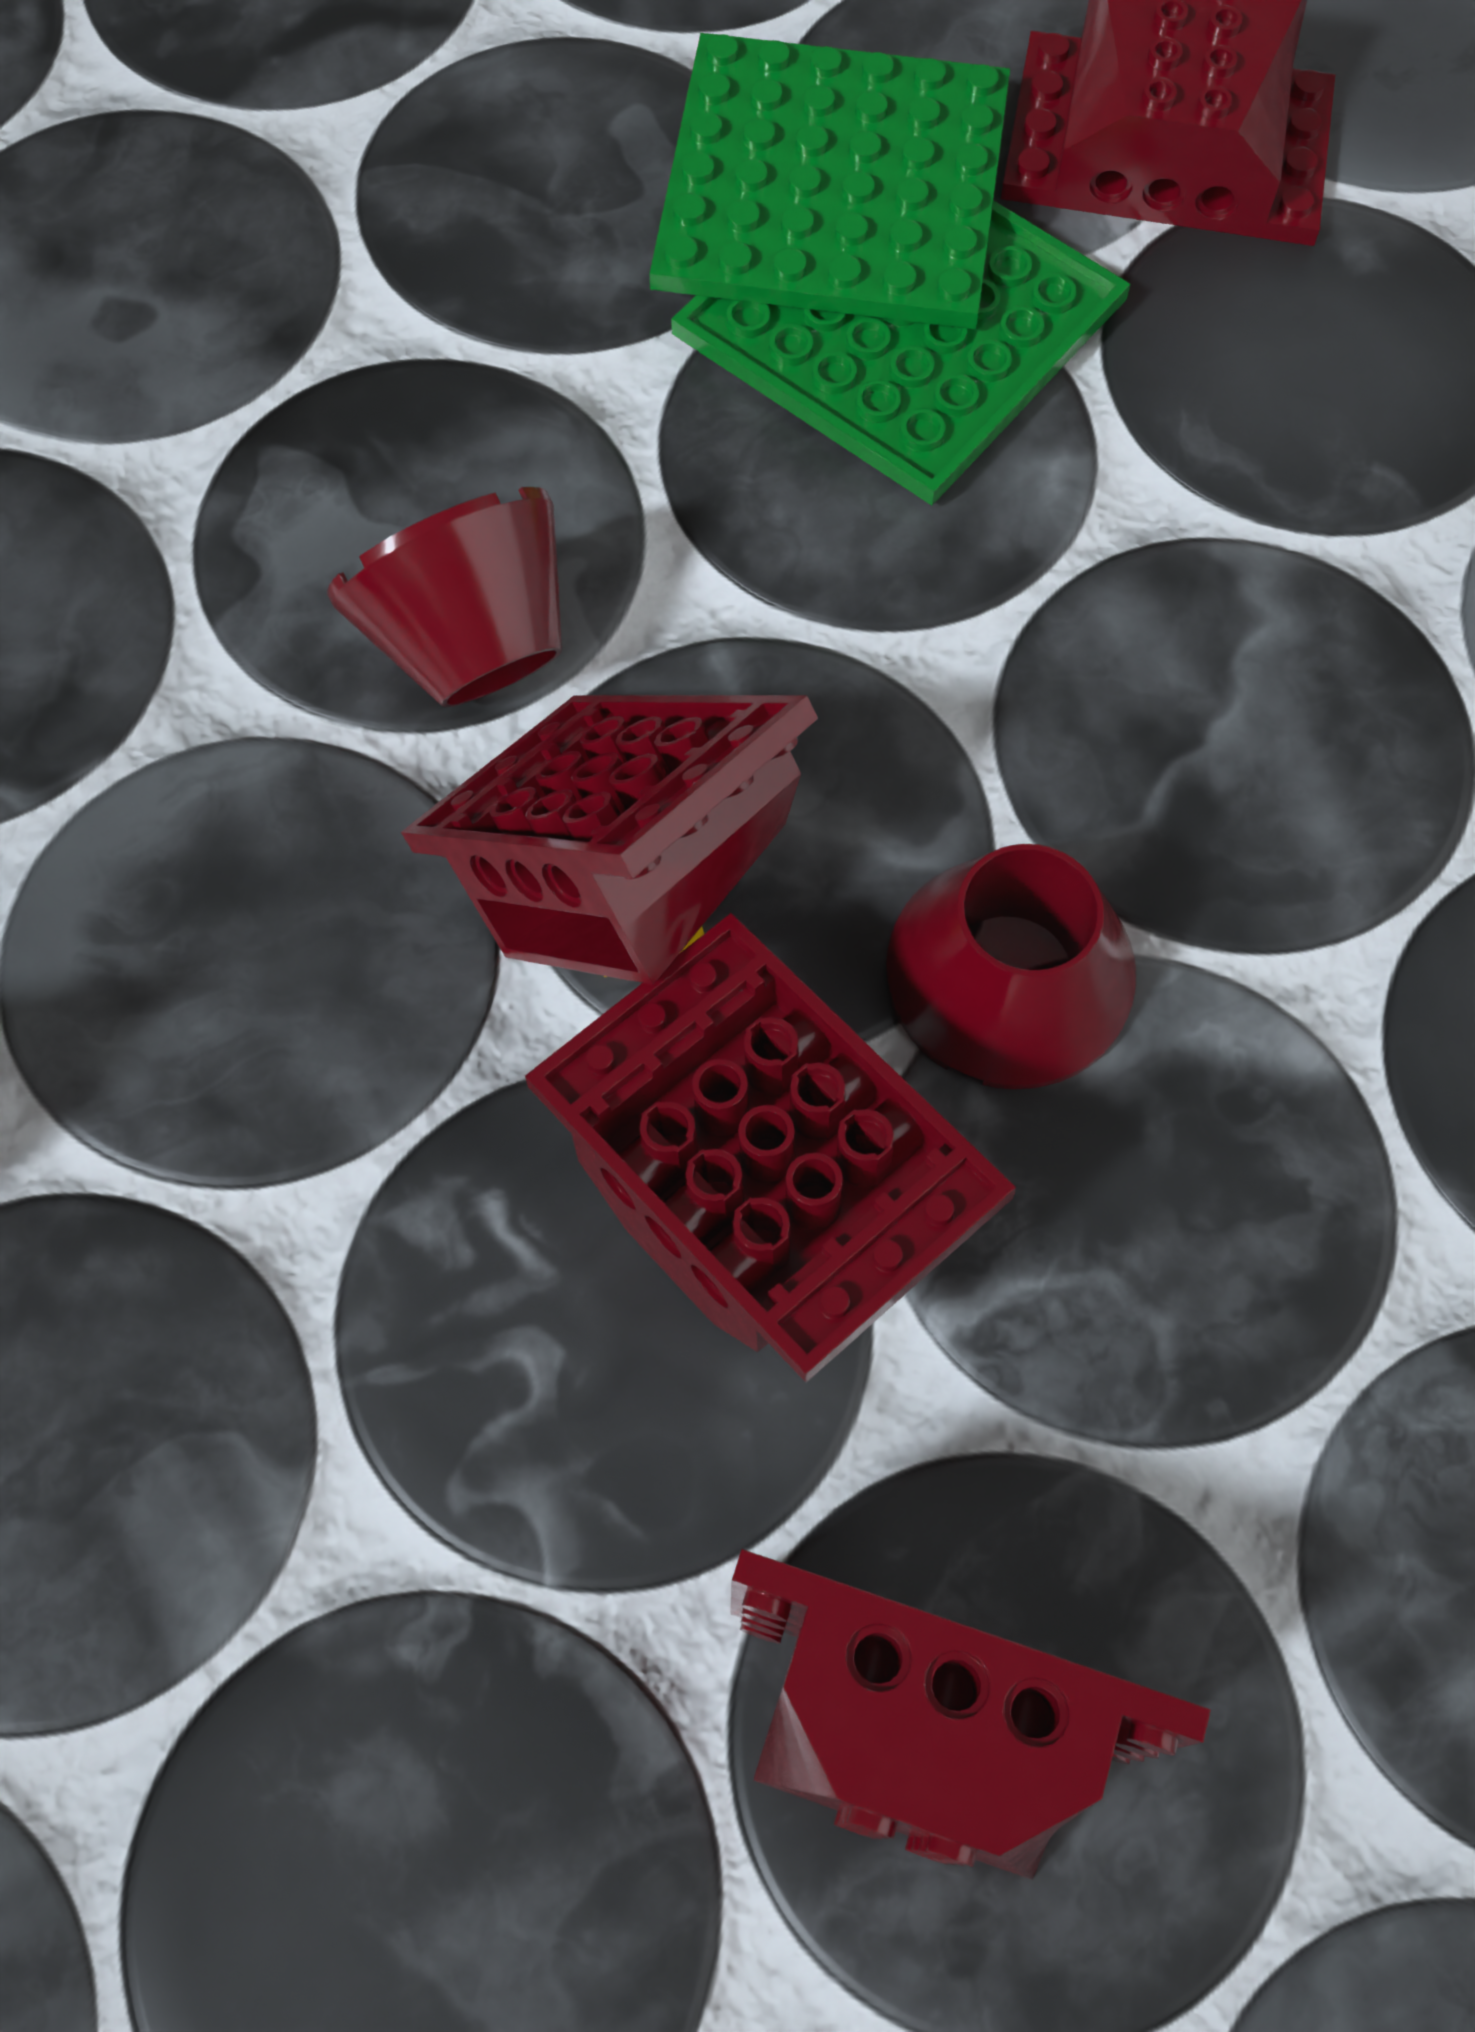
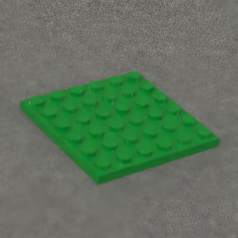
M700 33L649 273L650 290L976 329L1010 68L943 61L933 58L891 55L881 52L839 49L829 46L787 43L777 40L735 37L725 34Z
M993 200L976 329L698 295L690 300L671 319L672 335L932 506L1126 301L1131 284Z

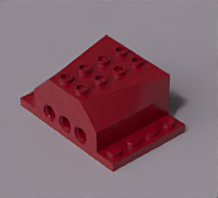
M1089 0L1081 38L1031 30L1001 199L1314 246L1320 231L1336 74L1293 68L1307 0Z
M574 695L405 828L401 834L413 853L437 855L448 860L506 958L654 985L786 825L801 776V772L790 751L798 743L797 736L813 724L818 717L807 695Z
M732 913L678 954L654 985L640 984L525 1075L528 1088L572 1133L578 1161L626 1231L714 1325L756 1352H759L769 1343L805 1382H808L1014 1198L1016 1187Z
M741 1549L731 1580L730 1610L731 1615L741 1618L740 1630L757 1638L778 1644L781 1643L784 1633L797 1637L753 1781L838 1810L833 1825L875 1840L876 1838L894 1839L895 1832L897 1831L908 1835L905 1850L945 1865L951 1864L956 1866L957 1864L963 1867L964 1865L974 1867L975 1860L1033 1880L1051 1836L1060 1827L1103 1798L1111 1761L1129 1765L1131 1759L1144 1762L1145 1756L1159 1759L1160 1753L1175 1756L1177 1748L1204 1742L1211 1709Z

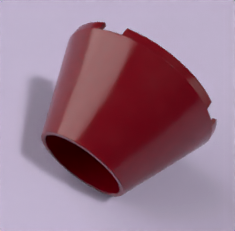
M522 487L518 490L522 500L503 504L500 503L496 492L484 495L436 513L390 536L359 556L364 569L349 581L344 572L338 573L327 589V594L333 607L442 707H453L477 700L533 674L552 662L562 652L554 504L547 490L543 488Z
M1016 844L1002 847L945 870L924 884L911 897L901 911L891 933L886 958V981L890 1001L900 1024L917 1047L935 1063L946 1070L949 1066L963 1074L984 1080L982 1085L1003 1089H1031L1055 1084L1077 1075L1100 1059L1112 1046L1130 1014L1134 1001L1136 965L1132 945L1122 922L1089 872L1074 858L1057 849L1038 844ZM996 917L1026 919L1042 926L1053 934L1066 951L1069 961L1060 966L1043 970L1015 968L998 961L984 951L972 936L969 928L984 920Z

